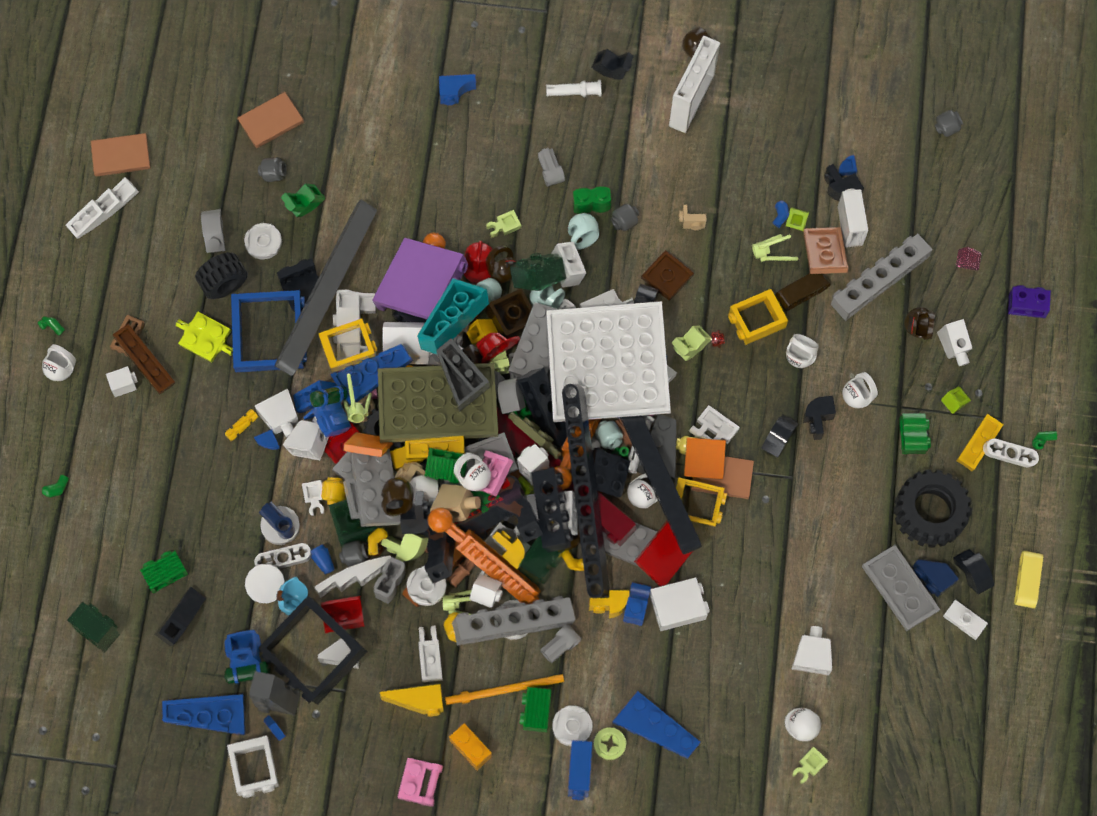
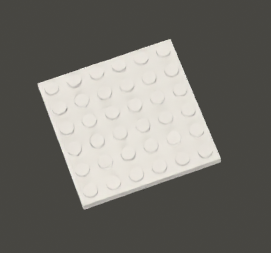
M662 301L547 311L554 422L565 421L562 389L567 384H578L584 388L588 420L671 413ZM575 388L570 392L572 398L576 396ZM577 407L573 410L574 417H577L579 414Z

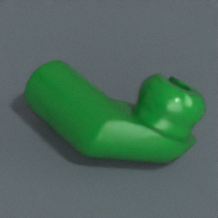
M44 316L37 323L42 330H45L46 327H51L58 336L65 331L63 326L52 317Z
M1057 431L1038 432L1032 440L1033 448L1041 450L1047 441L1057 440Z
M625 446L617 447L611 451V454L621 455L624 459L630 455V450Z
M60 475L56 484L46 485L42 488V494L49 498L61 495L69 478Z

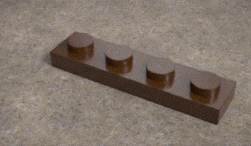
M129 324L113 334V338L159 395L175 384V381Z

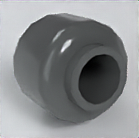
M948 110L936 117L937 124L934 127L938 134L942 133L945 137H949L961 130L963 122L957 111Z
M279 157L265 158L262 160L261 165L258 166V174L266 182L281 181L287 174L286 163Z
M624 204L612 212L611 222L617 230L627 231L638 224L639 211L635 206Z
M361 540L345 543L342 546V552L339 553L341 562L345 563L348 567L368 561L370 557L367 544Z

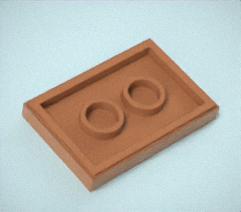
M285 92L237 118L256 149L304 123L303 118Z
M146 133L91 141L95 177L151 169Z
M841 227L807 228L803 230L810 274L848 273Z
M725 457L723 479L693 477L692 481L724 488L723 493H727V496L749 499L754 461ZM691 487V491L718 495L716 492Z

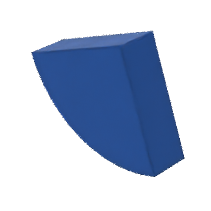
M854 155L847 157L841 163L838 171L840 176L857 174Z
M272 430L254 437L259 446L270 450L280 448Z
M269 715L263 719L264 723L278 740H282L285 737L279 726Z

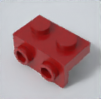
M360 596L321 602V607L345 630L365 627ZM323 621L325 633L334 632V631Z

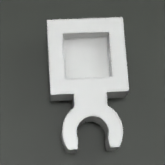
M322 480L303 483L305 503H311L309 508L310 515L314 516V509L316 507H319L321 514H324L325 509L320 504V501L323 500L321 498Z

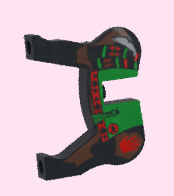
M512 475L506 476L497 497L482 491H471L473 497L480 498V508L470 511L466 520L453 522L463 532L466 533L470 529L481 539L489 537L486 530L502 520L517 526L525 543L543 535L538 518L530 502L527 501V496L519 480ZM429 527L421 534L428 537V559L424 568L434 584L451 576L455 543L457 541L446 532L437 533Z

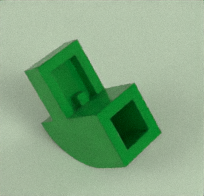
M305 183L296 194L285 192L281 199L289 211L293 212L296 217H302L316 209L325 197L316 185Z

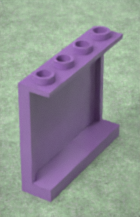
M404 238L372 301L377 309L385 311L387 307L428 319L453 278L460 280L463 273L467 271L468 262L461 253Z

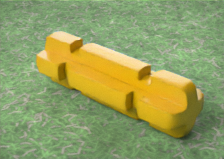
M250 409L246 416H242L232 425V429L229 428L225 432L226 437L233 441L237 434H241L250 425L251 421L254 422L258 418L257 413Z

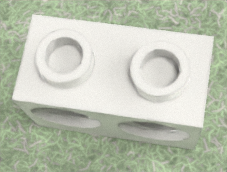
M574 242L556 244L550 258L562 287L579 285L586 271Z

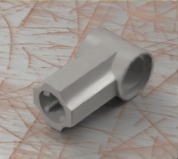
M546 148L539 152L538 158L543 169L542 173L546 186L565 182L562 167L558 165L553 149Z
M569 624L562 627L556 633V637L540 650L551 664L564 652L573 649L581 641V637Z

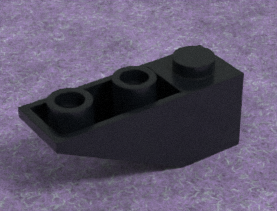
M190 586L154 635L169 646L175 645L206 598Z

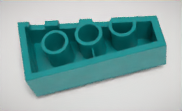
M453 278L417 335L420 348L437 355V349L451 338L453 340L490 303L487 289Z

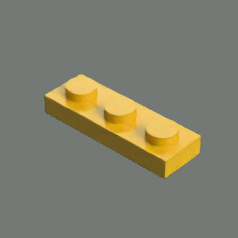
M987 414L956 461L973 471L985 454L983 451L985 442L995 439L1004 424Z
M464 436L405 441L406 460L427 459L429 448L465 454Z

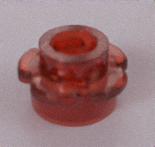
M719 329L717 332L711 333L712 346L721 348V344L725 343L724 333H720Z

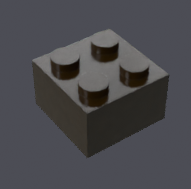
M522 288L490 302L485 311L489 319H492L498 333L509 339L523 333L532 306Z

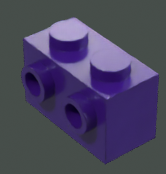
M1023 285L1013 286L1009 293L1008 314L1046 318L1050 312L1051 290H1045L1041 287L1034 289L1026 288Z

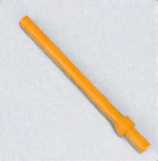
M563 674L474 692L464 691L460 692L459 695L445 697L446 705L460 702L462 704L470 703V700L526 690L527 687L536 688L564 682Z

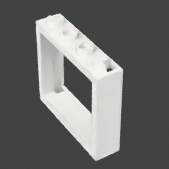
M706 36L702 37L673 95L669 127L686 133L715 75L720 42Z

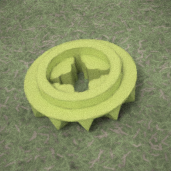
M615 728L600 730L594 739V749L598 756L605 760H615L622 756L626 748L624 735ZM613 736V744H616V746L611 747L609 752H607V745L601 742H608L610 737Z

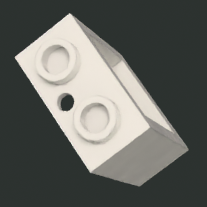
M268 736L227 745L235 787L239 796L247 798L254 796V792L263 791V793L274 791V787H279ZM265 749L271 779L242 786L236 756Z

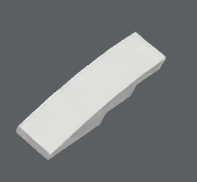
M124 178L112 190L108 188L96 201L91 200L66 226L79 239L111 217L139 191L127 178Z
M391 556L371 559L344 569L314 587L315 591L321 598L336 586L341 592L356 581L361 586H364L383 572L384 565Z

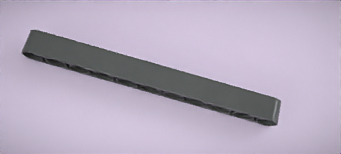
M362 199L359 200L353 209L275 363V367L290 376L298 369L377 212L376 208Z

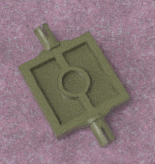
M515 412L509 414L508 418L538 445L544 448L546 452H549L555 459L560 457L561 452L556 449L557 446L553 443L554 439L546 432L544 433L542 430H539L540 426L534 421H530L527 417L525 419L520 418Z

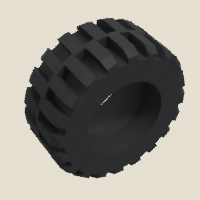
M929 469L925 470L923 474L917 472L912 478L909 477L905 481L895 499L893 509L894 514L897 515L895 522L897 525H901L900 531L902 534L907 533L909 535L907 539L913 541V539L917 540V545L920 546L926 543L928 547L935 548L936 544L942 547L960 536L970 520L969 517L972 513L970 505L972 501L971 497L966 496L968 494L967 488L960 486L962 482L959 479L955 481L950 473L944 475L942 470L937 469L935 473H932V470ZM923 494L939 496L949 507L950 516L948 520L943 523H931L924 520L916 510V499Z

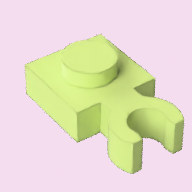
M514 210L498 216V222L486 224L487 229H495V231L490 233L491 238L498 236L501 231H503L504 235L521 229V224Z
M813 747L799 761L803 767L796 768L792 776L802 773L803 779L800 783L803 784L808 779V773L815 776L828 760Z

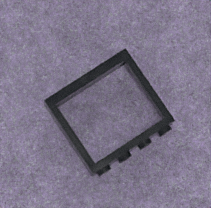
M309 595L258 648L263 653L261 657L268 664L272 662L276 666L274 670L280 676L286 675L290 679L287 683L295 690L299 688L303 692L301 695L303 699L308 703L312 701L317 705L368 652ZM310 609L352 648L350 653L313 692L271 652Z

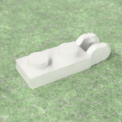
M431 626L432 640L425 641V630L423 627H419L422 682L442 680L436 626Z

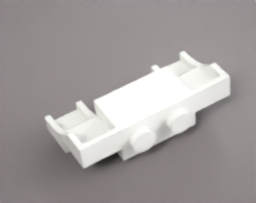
M337 290L336 314H333V325L338 327L361 319V314L376 313V306L372 301L375 293ZM360 328L333 337V342L337 343V361L368 351L367 346H361Z

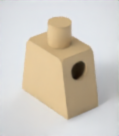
M442 484L430 512L435 508L443 507L449 510L453 517V522L464 521L468 518L471 509L480 508L481 501L479 497H473L471 491L463 486Z

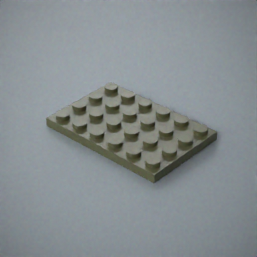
M494 363L474 364L489 381L490 388L460 412L441 366L378 369L380 442H405L452 436H464V439L498 437Z

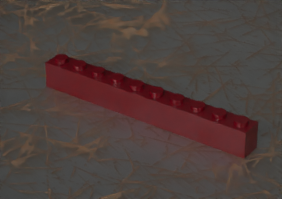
M497 406L498 435L505 433L514 458H519L522 451L529 446L532 447L536 444L538 448L541 447L508 418L506 413L502 414L501 409ZM547 452L550 462L549 468L560 466L562 461L559 458L555 459ZM572 478V483H571V485L569 486V488H567V489H565V490H563V491H573V492H574L573 478ZM585 485L583 494L586 496L589 493V489ZM598 492L602 531L607 535L606 538L615 545L617 543L621 547L636 531V523ZM587 505L585 508V512L587 515H590L591 513V507L589 505Z

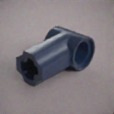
M272 501L266 503L259 514L278 533L280 538L290 539L293 537L295 528L291 519L286 517ZM289 525L287 530H280L282 526Z

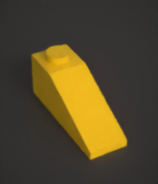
M440 684L380 692L381 700L421 714H428L429 717L438 716L440 712H444Z

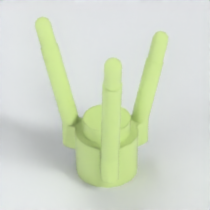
M779 234L765 241L752 244L755 259L760 258L761 262L767 260L797 261L799 258L767 256V254H770V245L789 239L791 235L782 237V234Z
M348 373L347 379L351 405L349 407L347 400L343 401L348 420L353 423H360L368 416L372 393L368 394L365 407L355 402L351 374Z
M472 590L444 595L443 610L449 611V614L454 612L466 613L456 609L460 608V602L472 601L469 600L470 597H461L470 595Z

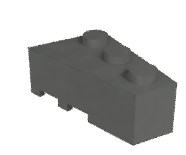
M452 338L436 350L438 360L460 412L490 388L489 381Z
M658 414L651 431V436L674 483L676 420ZM639 462L637 472L645 474V471L641 463Z
M255 671L249 696L260 712L270 713V711L295 716L301 692L294 691L289 685L286 688L285 682L275 675Z

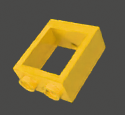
M771 289L730 306L728 314L731 324H735L737 328L736 332L739 339L743 340L745 345L786 328L788 319ZM764 301L774 322L749 332L739 312Z
M362 318L318 333L332 373L343 370L351 365H357L367 358L375 357V352L378 351L374 340L370 341L368 335L371 334L368 323L364 324ZM360 328L368 351L336 361L328 338Z
M678 478L676 490L681 499L685 485L718 493L712 521L688 515L691 522L713 527L716 526V523L720 524L723 513L719 512L720 505H725L727 493H723L724 488Z

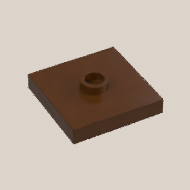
M665 250L643 273L641 279L651 287L659 289V293L670 301L694 276V272Z

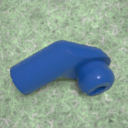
M779 201L775 205L778 216L772 223L777 228H780L789 217L788 205L784 201Z

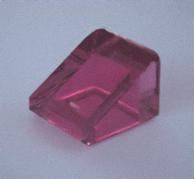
M968 246L959 249L956 266L979 270L981 253Z

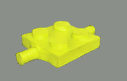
M197 312L189 324L180 319L178 323L176 322L175 326L184 330V335L178 343L183 348L211 363L221 351L230 356L233 354V348L226 345V339L231 332L230 328L200 312Z

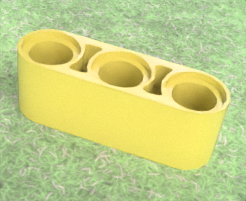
M1022 551L1014 599L1015 605L1036 608L1043 554Z

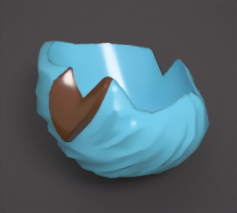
M293 577L281 585L279 591H277L276 599L278 600V606L283 613L289 616L309 593L307 587L297 577Z

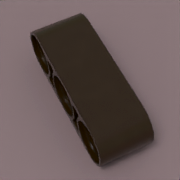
M809 273L779 290L775 297L784 310L789 311L822 293L830 287L831 283L824 274Z

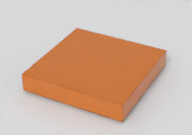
M356 432L344 444V451L382 457L393 445V442L381 443L380 436Z
M686 438L684 477L723 479L726 440Z

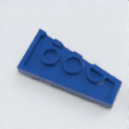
M400 344L379 353L378 356L367 358L357 365L348 366L345 370L338 373L334 372L330 375L337 386L342 385L346 387L348 393L346 400L351 405L347 379L348 373L351 374L355 402H358L378 387V369L406 367L413 359L405 347Z
M638 691L612 722L686 759L689 758L700 744L699 740Z
M243 694L162 701L164 723L246 736Z

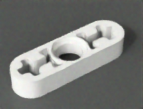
M991 439L985 442L983 446V451L988 457L1028 468L1036 465L1039 461V455L1035 450L999 439ZM993 444H994V448H997V449H1001V448H1002V450H1001V451H1000V450H996V451L992 452L993 450H992V448H990V445H993ZM1008 448H1012L1015 451L1014 458H1010L1007 455ZM1029 455V457L1032 458V461L1028 462L1027 458H1020V456Z
M300 543L260 553L256 556L254 563L255 566L261 565L259 564L262 562L261 559L265 558L266 561L272 560L271 556L274 555L276 564L273 565L272 561L266 564H271L281 569L309 561L311 550L307 544ZM300 549H304V551L307 552L305 553V557H301V555L295 554H299ZM290 551H293L295 560H292ZM281 553H286L289 556L288 560L284 563L279 562L277 559Z

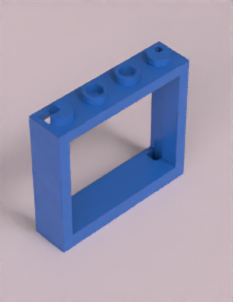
M300 290L231 294L233 368L235 372L280 370L275 367L277 360L243 361L241 303L294 300L296 323L302 308L305 306V296H301ZM307 351L298 369H304V362H307Z

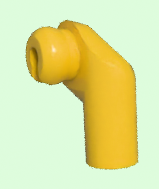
M377 528L368 536L369 555L378 554V543L388 537L385 529Z
M569 550L561 553L569 569L584 571L583 558L575 559Z

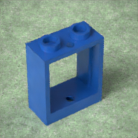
M572 740L568 796H571L573 800H584V797L588 798L592 755V742Z

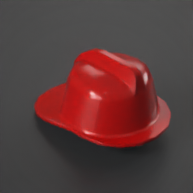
M482 241L471 244L466 249L464 256L468 262V268L463 274L467 280L475 284L490 278L485 262L488 254L493 249Z
M500 333L487 334L476 344L483 357L481 363H488L497 355L510 349L518 343L520 337L515 336L506 339Z

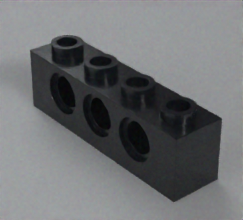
M544 368L531 370L516 381L535 423L540 426L539 430L549 434L554 439L553 443L557 447H561L567 438L566 422L553 421L550 380Z
M554 467L532 472L538 521L543 533L541 536L543 549L550 553L571 548L570 541L573 540L571 530L568 529L567 522L570 521L568 511L565 510L564 503L567 502L565 492L562 491V484H564L562 473H559ZM553 487L552 493L547 494L548 489ZM556 506V510L550 513V509ZM559 525V529L553 532L554 526Z

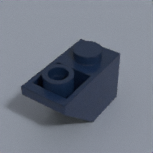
M917 560L913 565V571L917 577L923 579L927 584L926 588L931 594H935L936 597L946 592L959 580L946 563Z

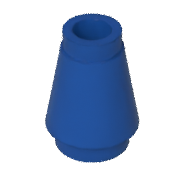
M324 544L310 551L312 560L324 575L335 570L329 550L325 548Z

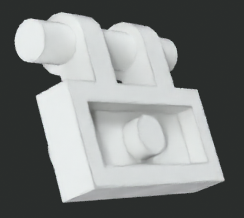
M708 405L697 419V423L702 425V427L698 429L693 425L689 432L694 435V438L712 439L705 434L709 430L716 435L713 440H726L728 444L740 427Z

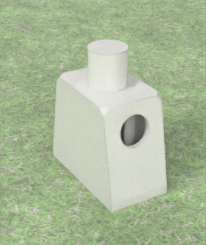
M964 319L946 324L937 334L948 359L956 357L959 367L969 364L966 353L972 349Z
M288 389L255 405L258 415L274 434L283 431L285 437L288 438L294 429L293 426L299 422Z
M315 416L312 422L299 421L283 443V446L292 455L320 461L329 437H325Z
M811 626L810 636L802 635L792 664L793 670L823 675L831 673L830 639L822 638L823 628Z

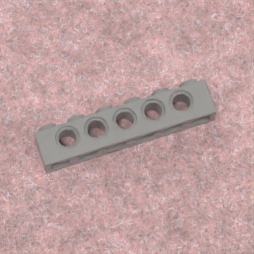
M916 234L913 238L909 236L901 247L893 248L889 252V256L885 259L883 257L880 258L872 269L867 268L861 273L860 278L857 280L855 278L852 279L843 291L839 289L832 296V307L845 321L928 259L933 249L919 234ZM905 253L912 254V257L906 256ZM891 263H896L899 267H893ZM877 274L884 275V278L878 277ZM863 284L869 285L870 289L864 288ZM848 295H854L857 299H850Z
M563 596L552 598V601L545 602L541 599L529 605L518 603L511 608L500 606L495 608L494 611L483 609L471 615L467 612L461 613L455 617L452 625L458 646L560 628L567 624L571 626L575 621L570 597L563 599ZM547 610H552L555 616H550ZM528 613H533L536 616V620L531 619ZM509 616H514L518 623L511 622ZM490 620H496L499 626H493ZM471 623L478 624L480 629L472 628Z

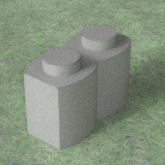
M391 557L385 563L383 575L378 578L374 586V593L377 599L385 603H390L394 599L397 586L405 577L406 569L404 562Z

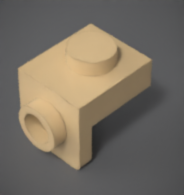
M683 205L682 211H679V222H682L683 229L701 230L706 225V214H687V205Z
M416 462L405 463L397 471L395 477L404 478L410 482L414 474L417 476L425 475V471L422 470L423 466Z

